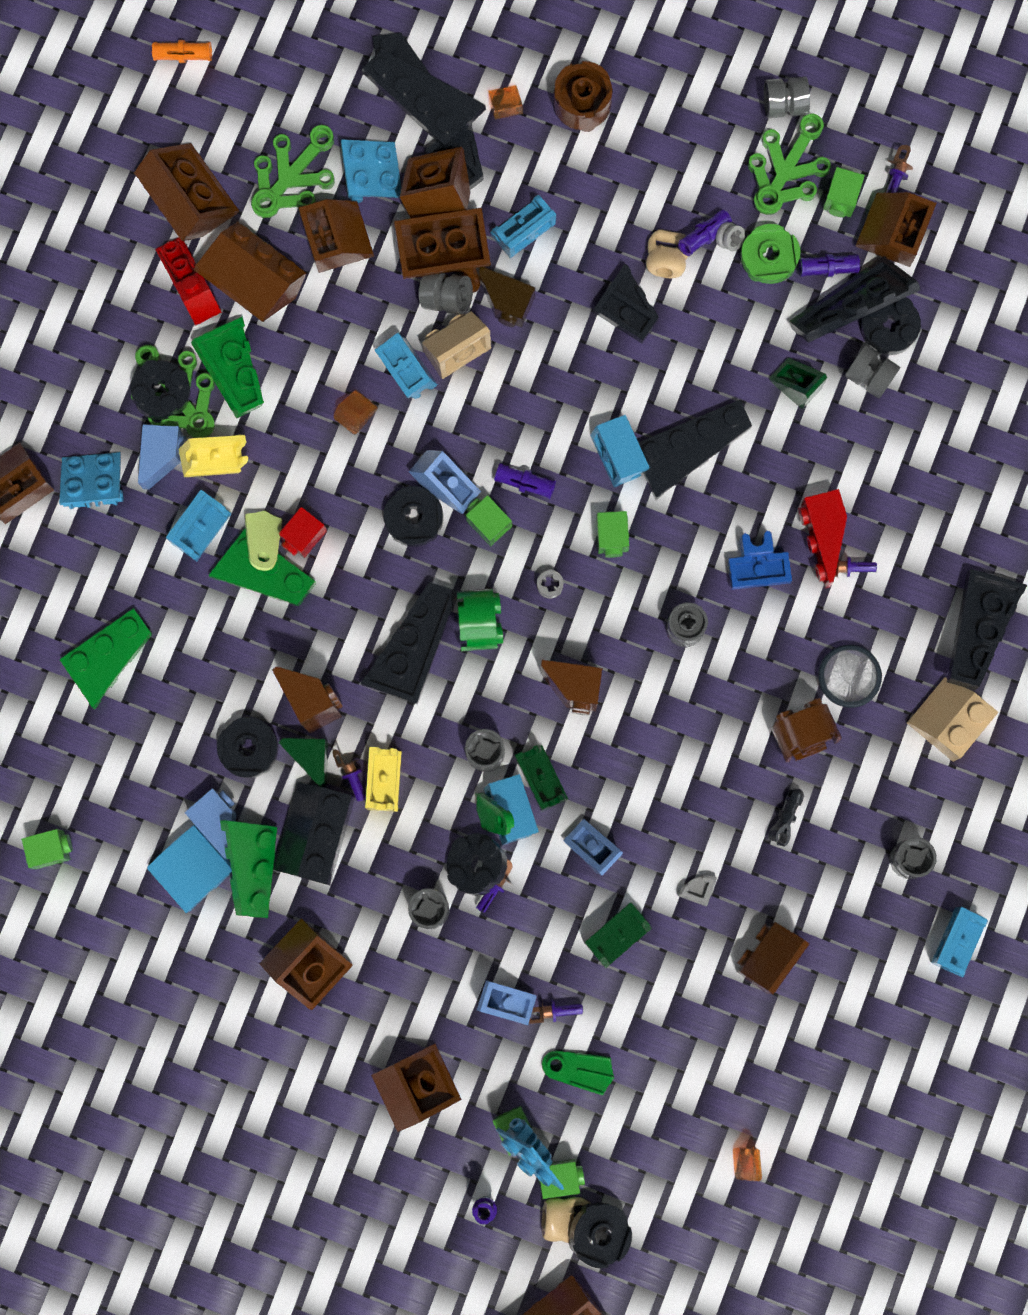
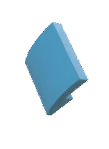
M196 825L189 828L147 867L185 913L190 912L232 873L230 862L222 857Z

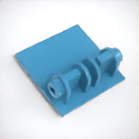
M341 140L347 192L351 201L360 203L363 201V197L400 198L401 181L395 142Z
M121 452L62 457L59 504L63 505V507L74 509L75 507H86V505L87 508H90L92 502H95L96 507H100L101 501L103 505H118V502H123V491L120 490Z
M520 1118L513 1119L509 1124L510 1128L506 1132L500 1128L496 1129L503 1138L501 1145L511 1155L517 1156L520 1160L517 1165L525 1174L530 1177L535 1174L538 1180L547 1187L552 1184L561 1190L564 1189L563 1185L549 1169V1166L552 1164L551 1153L542 1144L541 1140L537 1138V1135L525 1120H520Z

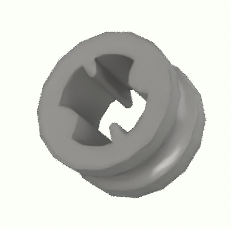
M730 222L722 224L716 235L718 246L732 252L738 250L745 238L743 227Z
M547 570L539 575L537 589L541 596L552 599L561 594L564 581L558 572ZM553 577V582L559 583L558 588L554 586V591L548 592L547 587L542 586V582L546 583V578Z

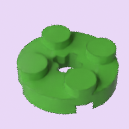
M764 224L756 227L747 236L741 249V262L749 278L766 284L779 283L791 277L800 259V245L797 238L785 231L784 227L777 224ZM767 248H772L773 252H778V256L774 257V260H768V258L763 256Z

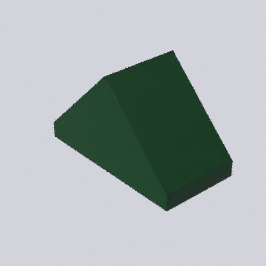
M787 358L771 375L769 380L797 406L803 409L822 389L828 377L821 371Z
M282 738L278 742L319 787L324 788L327 785L328 742L326 739Z

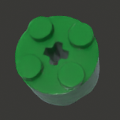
M493 588L457 591V599L463 598V602H458L460 640H467V643H461V651L498 649L497 644H503L501 623H496L495 614H501L499 593H493Z

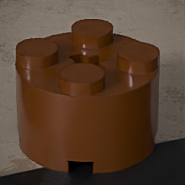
M582 61V63L575 65L570 64L561 70L555 81L554 108L556 115L565 125L576 130L590 132L606 120L611 110L613 93L607 71L600 65L590 61Z
M820 698L804 705L805 709L794 713L793 710H787L776 716L777 721L773 723L774 725L771 727V730L785 762H790L792 756L798 761L827 749L825 743L831 739L834 744L842 739L828 705L823 704Z

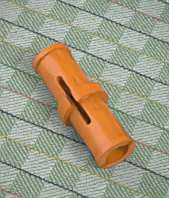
M178 40V43L153 42L152 57L153 61L178 60L179 63H186V60L212 61L211 42L186 43L185 40Z

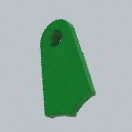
M483 792L477 793L476 811L482 829L503 836L510 834L511 828H514L512 813L509 810L506 811Z
M552 1051L542 1061L543 1072L549 1078L599 1095H604L607 1087L614 1079L611 1057ZM558 1059L562 1062V1068L559 1071H553L550 1068L552 1060Z

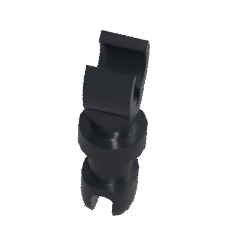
M792 788L789 790L785 798L787 802L784 810H780L778 814L780 820L771 828L768 834V840L778 841L777 845L785 847L790 841V825L795 823L797 818L795 816L798 806H801L804 799V793L801 789Z

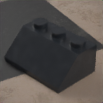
M297 782L275 855L273 870L330 886L355 798L342 792Z

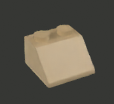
M472 311L466 315L459 314L449 322V326L441 331L439 329L431 331L425 336V341L422 342L423 352L441 379H444L491 349L490 330Z
M945 677L908 720L907 724L954 762L961 759L999 712L975 692L965 687L948 683Z

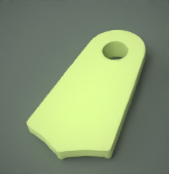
M266 511L245 515L249 561L253 567L262 571L270 570L276 564L280 541L279 533L282 526L281 518L273 516ZM258 558H263L266 562H262Z

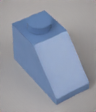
M143 425L138 484L142 489L149 490L181 463L178 449L187 441V437L183 436L178 426Z
M426 450L409 471L423 488L461 514L466 511L468 506L481 492L443 451Z
M212 788L191 806L185 814L222 857L226 859L225 847L228 846L225 831L221 830L220 820L236 822V812L231 808L235 803L224 790L218 793Z

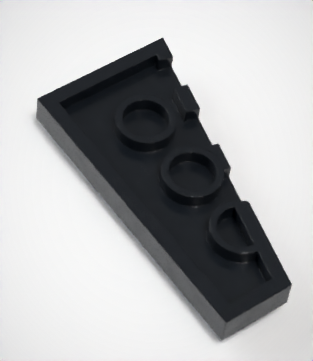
M383 49L362 68V73L444 149H447L486 110L485 104Z
M883 256L789 322L792 330L809 343L920 291V286L916 279Z
M737 400L638 442L650 467L643 474L655 501L752 428L751 421L741 400Z
M970 569L967 572L947 677L948 683L972 690L980 687L995 655L994 652L1006 632L1005 629L1010 618L1016 611L1018 601L1021 595L1024 594L1027 587L1026 584Z
M429 582L408 612L401 626L398 627L392 636L389 644L381 652L374 666L360 684L418 705L457 598V591Z

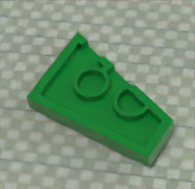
M243 316L194 338L191 342L236 419L260 408L264 403L257 373L253 369L250 357L249 341H246Z
M246 529L243 530L208 575L212 579L221 580L298 607L316 585L315 580L280 554L277 555L275 566L270 570L262 571L253 567L249 561ZM258 558L260 561L266 562L265 559Z
M133 608L59 660L91 707L96 709L102 697L110 687H113L118 680V676L128 663L132 662L152 636V633L138 612Z
M220 820L221 830L225 831L228 846L225 847L226 859H230L233 875L230 878L235 913L237 916L268 918L277 827Z

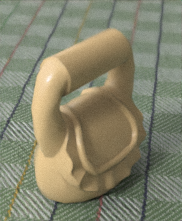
M660 229L655 231L648 240L647 270L651 274L662 278L680 277L686 269V259L688 256L684 255L677 247L657 246L656 241L678 245L679 240L686 235Z
M571 1197L564 1200L560 1198L547 1199L542 1210L541 1226L543 1238L551 1242L563 1241L569 1244L570 1227L575 1214L574 1207L584 1206L590 1202L581 1197Z

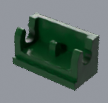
M536 745L526 752H520L515 755V760L541 813L568 800L542 745Z
M630 902L587 939L584 944L606 969L652 928Z

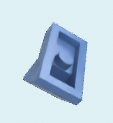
M585 819L563 840L568 847L599 875H603L623 854L619 848Z
M486 980L477 1011L528 1025L537 995Z

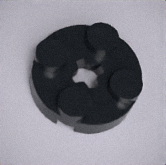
M905 297L862 317L860 324L861 334L864 341L869 346L871 345L877 349V352L884 355H897L905 352L916 341L921 329L920 315L913 302ZM888 319H893V321L898 323L894 332H890L889 327L883 326V323H886Z
M148 360L143 363L142 367L132 377L130 384L131 396L137 409L144 416L154 420H165L176 413L178 415L188 405L190 400L188 376L176 364L164 360ZM164 384L165 388L169 391L168 393L156 396V391L153 387Z
M410 486L400 489L387 502L384 509V522L387 531L394 541L405 546L419 547L434 541L443 526L444 515L441 503L430 491L422 487ZM412 509H416L417 514L422 515V519L417 520V524H411L410 520L405 519L406 515L411 514Z
M243 717L233 721L232 724L228 725L221 732L217 741V754L221 763L229 772L241 778H255L269 772L278 756L279 745L273 730L261 720L252 717ZM246 740H251L252 745L256 746V750L252 751L250 756H245V752L240 750V745H245Z
M480 833L469 834L455 839L447 858L448 881L458 890L474 896H481L491 892L490 889L496 884L499 885L503 880L507 869V857L504 850L500 848L495 839ZM478 857V860L482 861V867H477L476 872H473L471 863Z
M608 1203L585 1204L581 1207L580 1212L577 1213L571 1224L569 1233L570 1249L576 1254L578 1259L594 1268L610 1267L608 1265L613 1264L615 1261L619 1262L629 1251L632 1242V1230L625 1218L626 1215L622 1210ZM604 1227L603 1232L607 1234L605 1240L600 1239L599 1243H596L595 1232Z

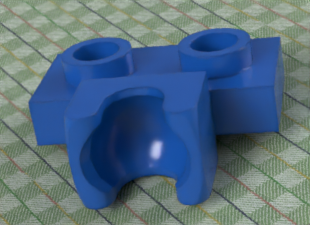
M770 531L764 533L761 546H754L750 541V536L746 533L740 536L742 557L728 559L731 590L791 584L792 576L789 553L773 554V540Z

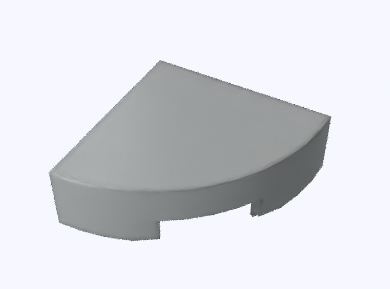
M701 876L694 878L681 888L678 896L707 907L717 877Z

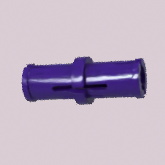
M721 209L706 222H699L695 226L694 231L679 240L678 246L681 252L686 256H691L704 244H711L716 239L720 226L725 222L732 223L729 213Z
M825 254L824 257L800 258L798 262L799 276L825 275L828 278L833 277L834 274H857L860 271V258L858 254L848 256Z
M502 463L499 464L494 478L495 482L498 481L519 488V492L525 493V491L548 499H551L556 485L555 480L552 481L531 474V470L521 471Z
M483 1196L475 1201L472 1207V1214L475 1220L480 1224H488L496 1217L497 1205L493 1199ZM485 1207L489 1209L490 1212L484 1213L479 1208Z

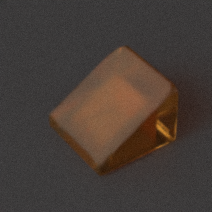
M517 85L488 91L494 119L523 114V105Z
M355 390L337 406L334 419L352 434L356 435L377 411L378 407Z
M755 1146L734 1148L735 1178L738 1180L761 1181L760 1150Z

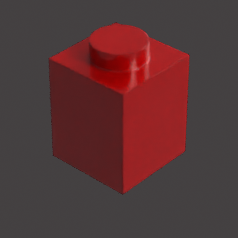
M301 507L280 531L279 536L284 541L281 546L294 557L299 553L305 558L327 530L324 524Z

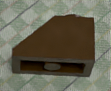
M480 267L479 279L494 316L505 326L513 328L516 325L522 328L535 299V287L485 267Z

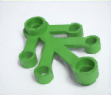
M807 114L802 118L799 126L800 136L785 161L779 144L780 134L773 129L767 130L764 133L762 144L769 150L776 174L771 185L765 171L766 158L762 154L756 153L749 158L748 169L754 173L759 188L754 196V205L760 213L772 215L777 213L785 202L802 199L803 201L814 199L817 187L811 181H805L800 187L787 190H782L787 181L816 175L817 177L828 175L831 169V162L825 157H819L815 162L796 166L809 142L817 139L822 133L824 123L820 116ZM812 126L815 128V132L809 133L805 128ZM773 136L776 142L769 143L766 138ZM759 160L762 166L755 167L752 161ZM824 164L827 169L821 171L817 168V165ZM810 188L813 193L807 195L803 192V189ZM771 198L773 200V204L766 205L763 202V199Z
M318 125L312 129L310 133L312 143L291 166H289L288 153L291 150L289 137L279 134L274 138L273 146L277 152L279 180L272 188L270 187L269 174L273 166L270 158L262 155L255 159L254 167L258 173L259 191L253 195L251 206L257 216L270 218L275 216L281 208L305 206L302 200L306 197L312 199L310 204L316 202L314 194L310 191H303L300 195L282 196L288 188L319 186L324 190H328L334 186L335 178L330 170L325 169L319 173L301 174L321 151H327L332 148L334 136L328 126ZM322 137L328 139L325 144H319L318 140ZM280 141L287 142V145L284 148H279L277 146V144ZM262 162L268 163V167L265 169H260L258 166ZM324 176L331 178L328 183L321 182V179ZM264 201L271 202L269 208L261 207Z
M151 345L141 346L135 354L136 362L140 367H142L144 362L148 361L142 359V355L145 352L152 353L149 360H161L159 352ZM184 351L179 355L178 362L181 369L188 376L191 389L193 369L197 366V358L191 351ZM186 357L193 358L190 365L183 364V360ZM206 373L200 374L197 377L196 386L200 391L196 409L189 401L186 408L182 411L185 416H169V419L162 420L159 423H155L153 419L148 418L151 425L178 426L179 428L186 429L193 438H206L210 436L215 427L214 419L208 413L211 391L215 387L212 377ZM204 379L210 380V385L206 388L200 386ZM161 384L164 387V389L168 392L169 390L165 388V385ZM156 392V396H160L162 394ZM198 419L204 420V425L201 428L194 427V423Z

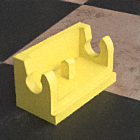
M245 435L188 439L178 449L184 477L240 473L241 468L248 461V456H242L241 449L246 444Z
M369 747L365 803L367 810L398 812L402 751L394 748L387 750Z

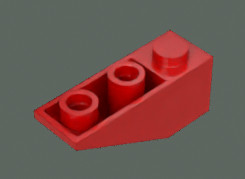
M178 237L155 249L195 325L222 313L204 277L194 271L196 263L184 241Z
M839 489L805 497L801 503V508H798L802 525H807L810 536L806 537L809 551L811 554L815 553L818 564H815L816 576L819 582L823 581L825 589L830 588L834 582L847 521V514Z

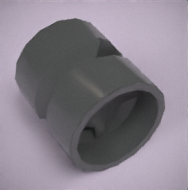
M806 76L791 77L787 83H784L781 78L764 81V108L767 119L784 117L786 112H789L791 116L809 114L810 90Z
M445 273L423 276L419 286V302L425 310H445L448 313L465 314L471 305L473 286L468 276L452 274L448 277Z
M866 344L845 377L857 385L865 384L866 391L880 399L901 367L888 358L881 360L880 353Z
M686 602L676 606L667 621L666 632L668 638L679 647L687 648L697 644L707 629L708 618L706 612L695 603Z
M477 730L466 741L465 752L467 760L477 771H493L503 762L505 756L504 743L500 735L493 730Z
M913 837L901 841L892 848L890 853L892 870L898 876L905 879H915L928 875L934 869L937 862V854L934 847L923 838Z
M422 889L416 892L411 897L408 905V914L412 922L424 929H436L442 926L450 912L446 897L433 889Z

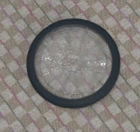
M842 645L831 650L823 658L818 671V680L821 690L830 701L842 707L855 708L867 704L876 696L882 682V671L875 656L865 648L857 645Z

